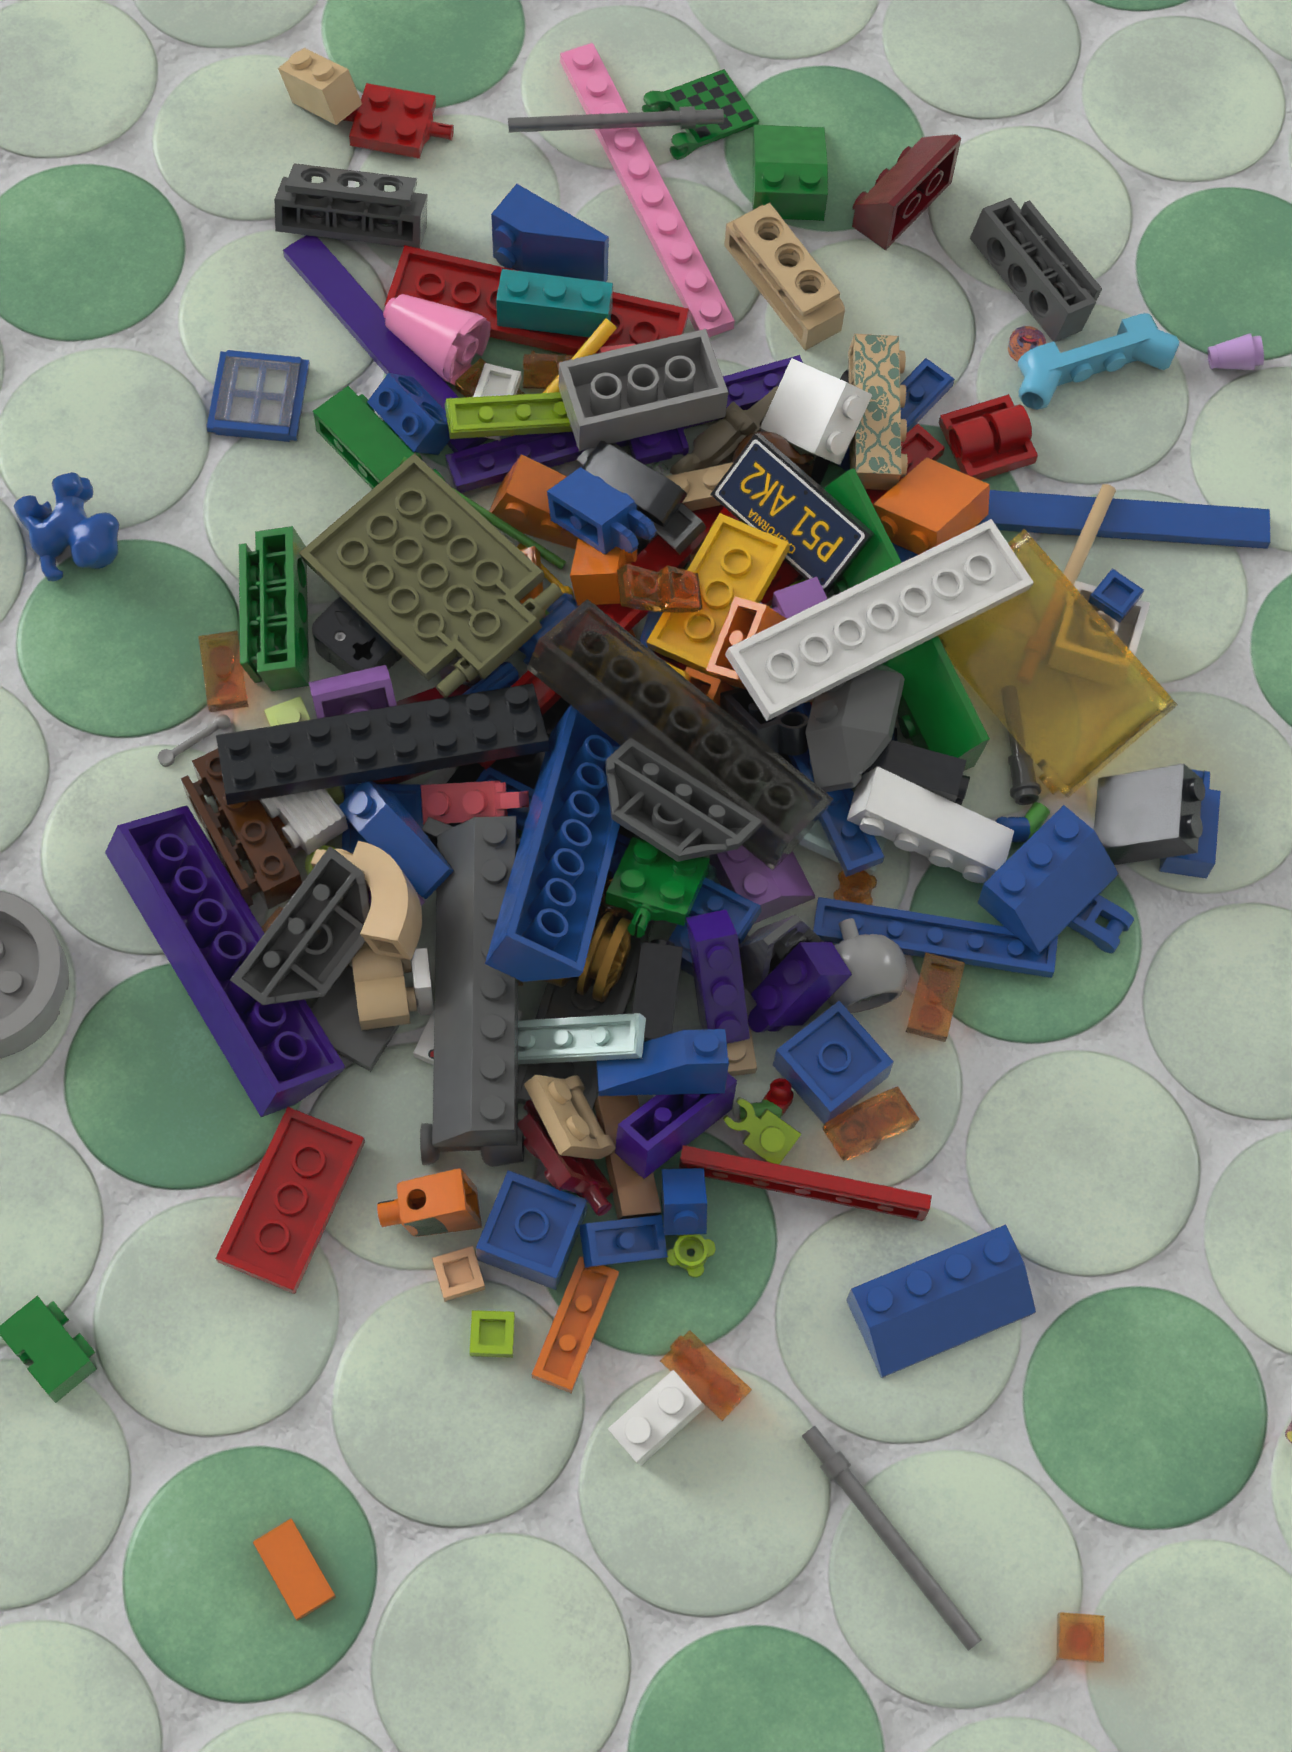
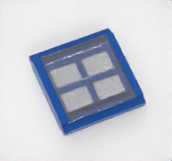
M227 350V352L220 351L207 422V432L223 436L290 442V440L297 441L310 366L309 360L294 356Z

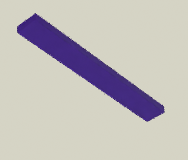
M305 235L283 249L284 258L386 375L393 373L414 377L444 410L446 399L459 398L431 367L386 327V318L383 317L381 308L317 236ZM489 438L450 439L447 445L453 452H458L479 446Z

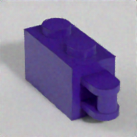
M800 942L751 993L757 1004L748 1016V1024L752 1031L757 1033L767 1030L778 1032L785 1026L803 1025L852 975L832 942Z

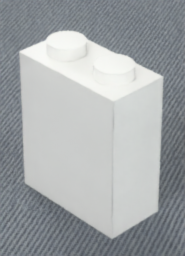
M791 358L760 428L776 433L787 441L840 465L872 394Z

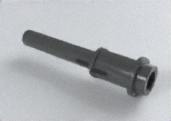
M1007 686L1002 689V696L1012 755L1008 757L1013 785L1010 789V796L1015 799L1016 804L1029 805L1038 801V795L1042 789L1040 784L1036 783L1033 755L1027 752L1017 687Z

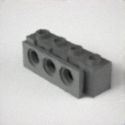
M294 163L289 177L282 178L274 199L275 231L420 248L427 228L428 194L414 193L417 186V178ZM312 177H322L323 182L312 183ZM348 181L359 182V187L346 186H348ZM384 185L395 186L396 191L386 192L384 191ZM312 215H320L321 217H312ZM382 224H393V225H392V226H385V225H382Z
M1012 198L983 208L970 236L971 241L1052 341L1057 342L1082 331L1102 291L1097 281L1030 200L1024 202L1021 209Z

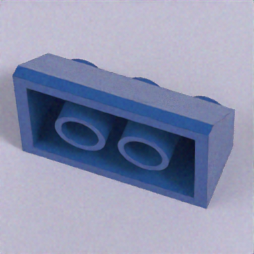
M1063 805L983 884L978 904L1039 955L1118 876V871L1095 830Z

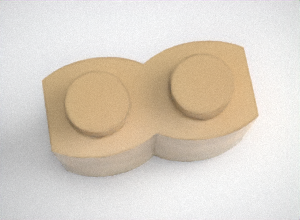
M365 942L352 960L361 1031L411 1024L409 1012L417 1011L414 986H405L404 973L412 972L410 959L374 953L367 942Z

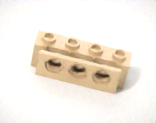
M771 203L765 206L761 205L726 224L724 246L805 351L842 330L845 307L840 299L839 290Z

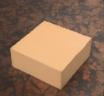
M473 1246L432 1258L444 1302L485 1290V1284Z

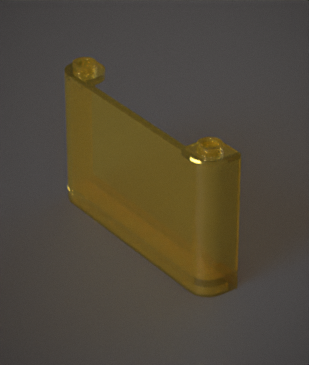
M1023 529L1008 544L1034 583L1031 588L938 636L953 666L1043 771L1039 776L1042 783L1053 795L1060 790L1062 794L1069 798L1178 704L1030 534Z

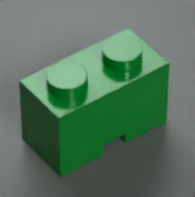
M37 1295L0 1325V1336L24 1364L30 1359L34 1362L27 1368L28 1371L53 1401L57 1403L97 1370L96 1366L89 1359L96 1352L80 1333L73 1338L69 1335L63 1325L70 1320L54 1301L46 1306Z

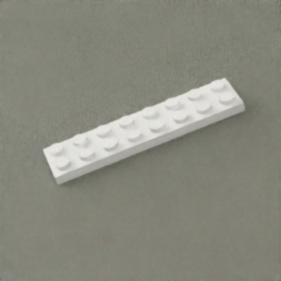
M990 519L729 647L725 656L766 721L1028 591L1034 582L993 520Z

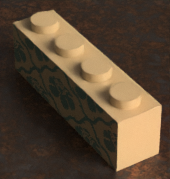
M854 334L848 351L849 384L872 394L849 445L850 469L855 468L865 489L890 490L899 482L900 477H905L907 473V454H901V442L906 440L907 421L906 419H901L900 408H904L906 402V385H900V373L903 374L905 370L906 354L905 351L899 350V336Z

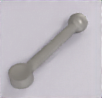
M225 714L218 715L213 724L174 749L161 750L158 754L160 764L165 767L171 766L175 761V757L218 729H227L230 726V718Z

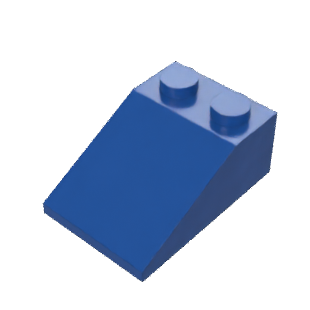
M519 184L512 188L492 212L493 258L503 267L523 272L602 282L608 280L609 236Z

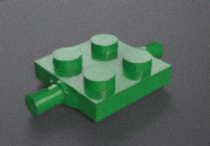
M632 837L606 892L605 904L623 908L634 915L627 928L632 936L635 935L636 931L637 937L644 936L650 920L668 921L684 926L686 917L690 914L709 870L710 858L702 856L677 862L645 840Z

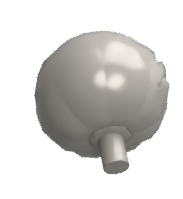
M853 918L841 921L839 927L844 940L834 946L852 975L828 999L829 1003L834 1005L840 1000L850 1013H857L880 1007L901 996L907 983L906 958L900 946L884 935H859ZM873 996V997L870 999V1001L864 1000L865 998H868V997Z

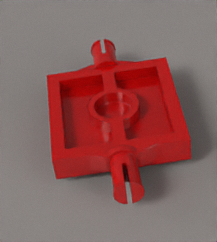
M366 83L363 91L362 105L343 119L344 121L353 122L349 134L350 146L419 159L423 146L431 136L452 140L454 125L433 122V114L436 107L435 95Z

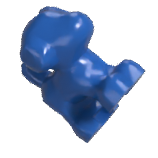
M72 472L54 478L52 481L53 491L56 496L54 511H52L51 504L48 501L40 505L36 496H23L15 502L14 509L16 515L29 532L30 544L40 557L41 569L48 581H58L63 577V571L56 567V558L69 545L73 561L81 568H103L111 564L118 555V531L120 526L118 519L107 512L98 513L87 518L84 511V503L90 500L94 493L93 486L88 478L80 477L77 473Z

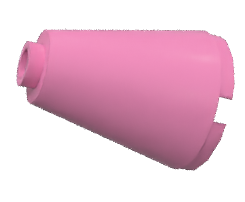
M401 294L397 298H391L383 312V317L386 318V327L441 378L456 386L464 382L471 375L475 366L470 363L476 353L480 356L483 355L490 337L491 324L482 315Z

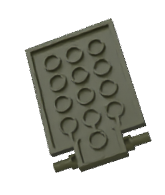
M415 453L299 552L302 560L428 682L457 656L461 658L453 665L455 669L435 686L444 698H447L465 681L470 683L478 675L484 680L542 628L539 621L545 616L544 611L563 595L561 589L555 583H552L535 599L529 598L521 604L519 601L545 579L543 571Z

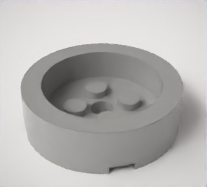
M0 891V1058H4L32 1045L56 1021L60 1014L59 1008L64 999L65 991L68 990L69 970L65 953L44 915L26 900L14 894Z

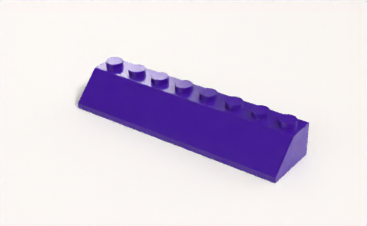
M186 805L117 825L105 854L260 1117L285 1109L287 1106L296 1105L343 1072L345 1065L305 999L262 1005L230 981L265 933L189 807Z

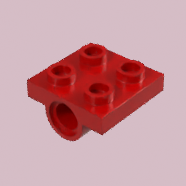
M1009 394L940 415L938 422L960 471L978 480H983L1035 464L1038 454L1031 441L1032 427L1029 416L1022 405L1014 406Z

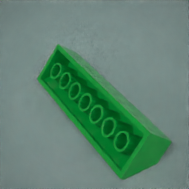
M855 468L847 470L823 488L875 533L833 587L834 595L902 563ZM939 636L882 663L901 673L905 679L898 708L900 716L898 723L903 736L906 739L910 738L916 747L967 760L964 771L974 767L990 738Z

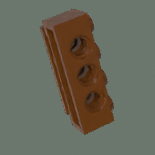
M218 748L192 760L198 781L192 783L188 775L181 778L186 796L225 869L248 907L254 905L252 895L258 892L268 910L291 899L302 884L301 875L260 800L227 805ZM205 795L207 798L212 797L219 812L214 813L211 805H208L204 797ZM223 827L225 830L229 828L236 841V845L232 846L229 838L225 836L222 830ZM239 860H242V862L247 861L254 874V878L250 879L247 871L243 870Z

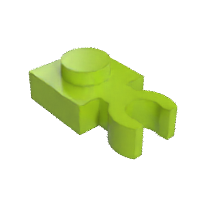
M738 1097L736 1102L745 1108V1117L740 1121H734L731 1117L725 1115L723 1120L733 1130H746L749 1132L742 1141L744 1145L769 1163L780 1164L801 1136V1133L767 1108L760 1118L757 1117L750 1102Z

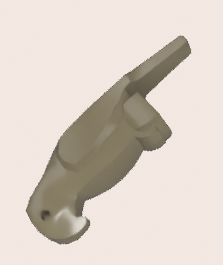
M778 386L773 388L748 410H742L733 401L726 408L724 419L712 424L694 439V449L691 454H686L671 466L670 473L674 475L731 463L738 444L747 435L761 431L760 426Z

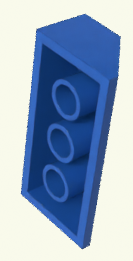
M1006 1225L851 1288L846 1299L881 1378L1036 1313L1025 1263Z

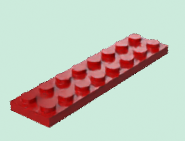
M404 245L384 305L385 307L391 298H397L399 295L405 294L466 310L487 318L486 320L491 324L490 337L572 356L577 353L589 338L497 326L496 299L502 269H514ZM613 292L610 322L617 329L601 347L633 343L637 345L684 334L689 309Z

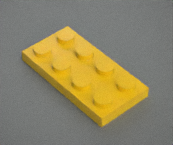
M719 513L646 641L648 649L717 678L706 671V668L734 597L760 603L790 550L789 542Z

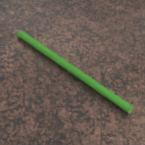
M404 457L399 465L405 462L408 458ZM455 490L493 526L527 548L535 546L540 551L542 558L559 569L563 568L566 563L565 560Z

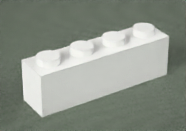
M878 766L862 775V779L856 786L847 817L848 821L859 825L863 832L885 837L893 841L894 845L899 849L910 852L915 851L929 858L928 860L932 864L939 867H950L963 873L965 879L975 883L986 882L1007 861L1014 830Z

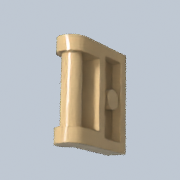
M534 1075L524 1083L559 1155L601 1159L615 1150L616 1147L610 1135L604 1134L583 1094L585 1086L579 1076L561 1079Z

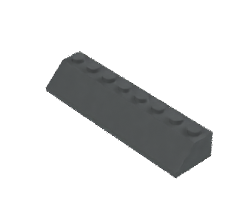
M516 816L474 817L437 835V849L454 871L437 888L433 1147L518 1145V979L485 964L519 846Z

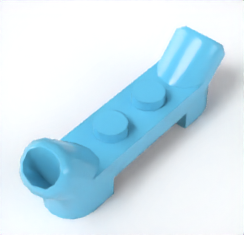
M1143 313L1122 319L1116 336L1060 353L1055 341L1037 346L1024 353L1018 360V367L1024 376L1018 391L1019 398L1025 406L1038 410L1047 408L1057 386L1072 381L1075 383L1082 382L1091 375L1106 370L1113 372L1119 370L1125 364L1137 360L1165 370L1170 367L1180 342L1177 336L1159 330L1150 314Z

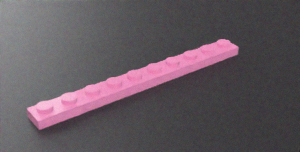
M593 43L560 53V63L586 115L628 113ZM637 128L594 129L683 307L689 309L688 317L695 331L706 329L708 336L712 337L734 329L735 320Z

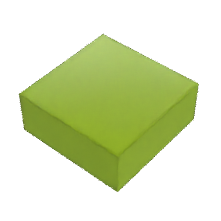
M472 1310L470 1356L513 1358L515 1312Z

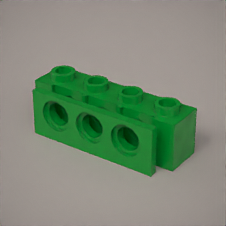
M293 526L255 531L256 551H251L246 543L239 544L240 665L254 683L262 682L263 679L271 691L309 686L307 564L299 554L306 546Z

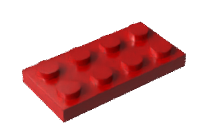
M287 1106L215 1258L216 1261L295 1294L364 1146V1137Z

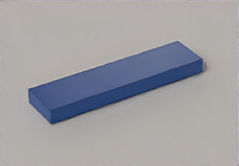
M927 358L900 384L906 385V402L904 408H900L901 419H906L907 432L926 415L954 384L955 379ZM849 447L841 464L838 465L845 471L850 470Z

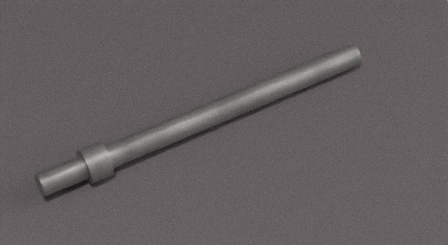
M694 106L680 107L679 111L508 118L509 133L656 126H680V129H695L696 125L724 124L723 109L695 110Z
M813 1426L804 1433L802 1438L823 1463L820 1468L829 1480L835 1479L964 1647L968 1651L982 1639L848 1467L851 1464L842 1452L836 1453L816 1426Z

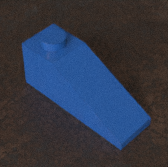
M373 781L362 782L339 806L358 833L369 844L382 849L395 860L422 898L427 899L454 871L395 794Z
M725 1029L681 1030L644 1042L642 1058L597 1060L598 1096L725 1093L729 1066Z

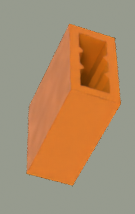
M926 457L876 501L873 506L891 542L919 555L977 526L989 513L990 484Z

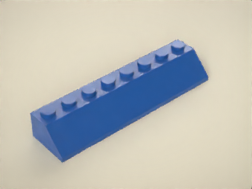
M572 703L550 734L549 751L545 752L485 961L486 965L522 982L579 977L583 973L620 827L619 823L611 819L605 766L606 759L629 738L641 743L642 739Z

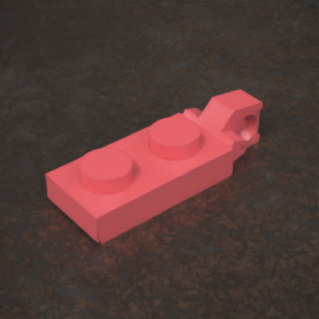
M500 780L421 785L423 825L428 817L445 824L463 823L474 817L508 816L507 809L529 807L528 791L506 792V782H500Z

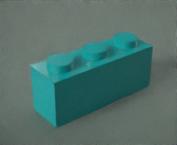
M502 269L496 299L497 326L590 337L605 318L609 321L611 320L613 283Z

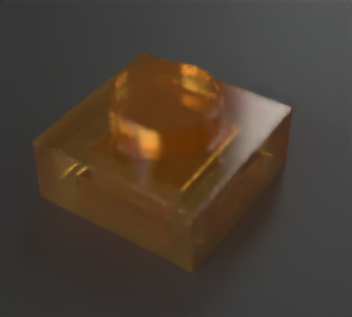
M1058 1613L1056 1660L1103 1663L1105 1616Z

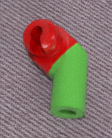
M783 1078L773 1080L770 1083V1090L762 1101L750 1103L754 1108L755 1115L760 1118L767 1108L781 1118L792 1104L794 1097L792 1085ZM739 1105V1117L742 1120L745 1117L746 1111L745 1108Z

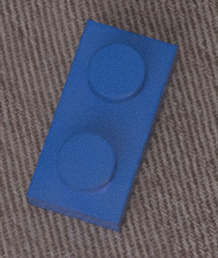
M662 1215L579 1225L585 1268L668 1257Z

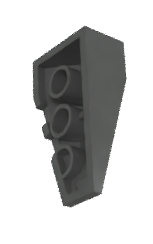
M796 914L761 927L750 936L747 934L743 942L739 944L745 989L751 994L800 942H822L821 938Z

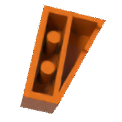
M521 454L499 485L489 512L523 534L576 550L578 537L551 521L547 491L567 476Z

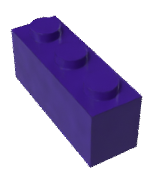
M727 910L686 917L698 1014L702 1029H725L727 1044L750 1039L738 934Z
M727 1073L725 1093L655 1095L618 1124L615 1154L645 1179L682 1150L683 1145L687 1146L732 1110L737 1080Z

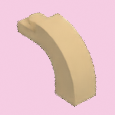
M358 841L353 854L343 849H335L364 871L367 890L371 892L370 910L360 935L374 953L412 960L421 934L422 908L417 892L390 855L372 844ZM316 849L311 861L313 867H315L326 850Z

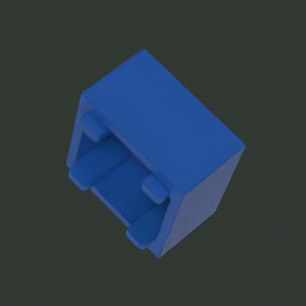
M839 1000L776 1049L773 1066L784 1079L791 1083L795 1092L822 1123L828 1126L887 1079L894 1061Z
M508 1170L477 1243V1260L557 1290L580 1232L579 1225L583 1224L586 1217L587 1200Z

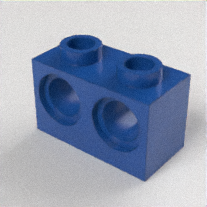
M388 373L367 401L413 452L439 455L450 440L446 411L414 377Z

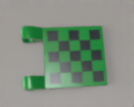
M725 69L666 91L647 92L643 98L646 105L642 106L643 112L664 111L668 107L672 111H679L680 107L694 106L695 110L723 109L724 124L696 125L695 129H685L686 132L676 133L672 136L671 142L674 146H671L669 151L676 160L685 158L701 146L759 124V119Z

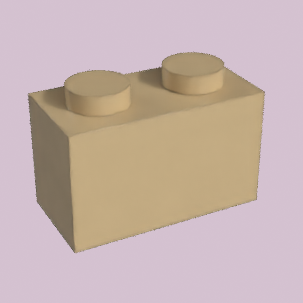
M306 48L292 54L289 60L278 68L292 103L335 125L362 105L349 69Z

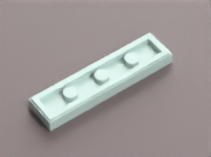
M640 1013L518 1020V1065L642 1058L646 1018Z

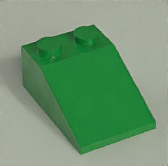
M754 125L752 210L761 205L765 206L771 203L782 219L824 221L828 197V161L825 127Z

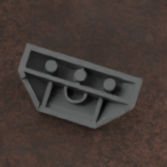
M880 664L814 697L806 728V738L815 787L819 794L856 787L862 779L861 774L876 761L892 740L905 681L901 673Z
M629 738L606 759L605 766L611 819L677 862L736 850L762 825V820L632 738Z
M329 847L230 981L262 1005L326 996L366 942L360 935L370 910L364 871L335 849Z

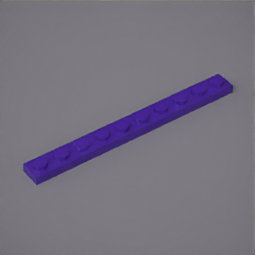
M800 355L723 376L728 390L727 407L734 401L742 410L750 409L773 388L779 387L791 358L803 363ZM724 417L718 418V419H714V420H710V421H705V422L697 423V424H693V425L684 426V427H683V430H684V429L691 428V427H695V426H698V425H702V424H705V423H709V422H712V421H716V420H719V419H723ZM573 432L514 435L500 441L497 440L445 455V460L455 490L463 493L502 482L521 454L551 468L577 460L585 450L579 451ZM627 440L616 442L620 447L628 446Z

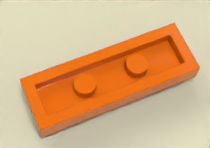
M579 1256L531 1374L533 1379L572 1394L618 1279L619 1271L607 1266L585 1268L584 1258Z

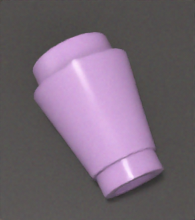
M1249 333L1208 347L1210 369L1255 370V366L1263 365L1264 349L1261 336H1252Z

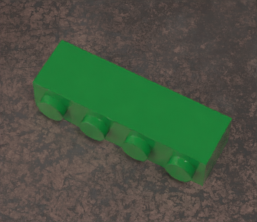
M347 386L313 410L315 427L323 439L372 489L397 469L404 457L409 458L415 453L423 461L420 453L413 452L399 438L395 431L374 413V409L368 404V399L363 394L358 396ZM432 469L445 481L443 476L436 469Z

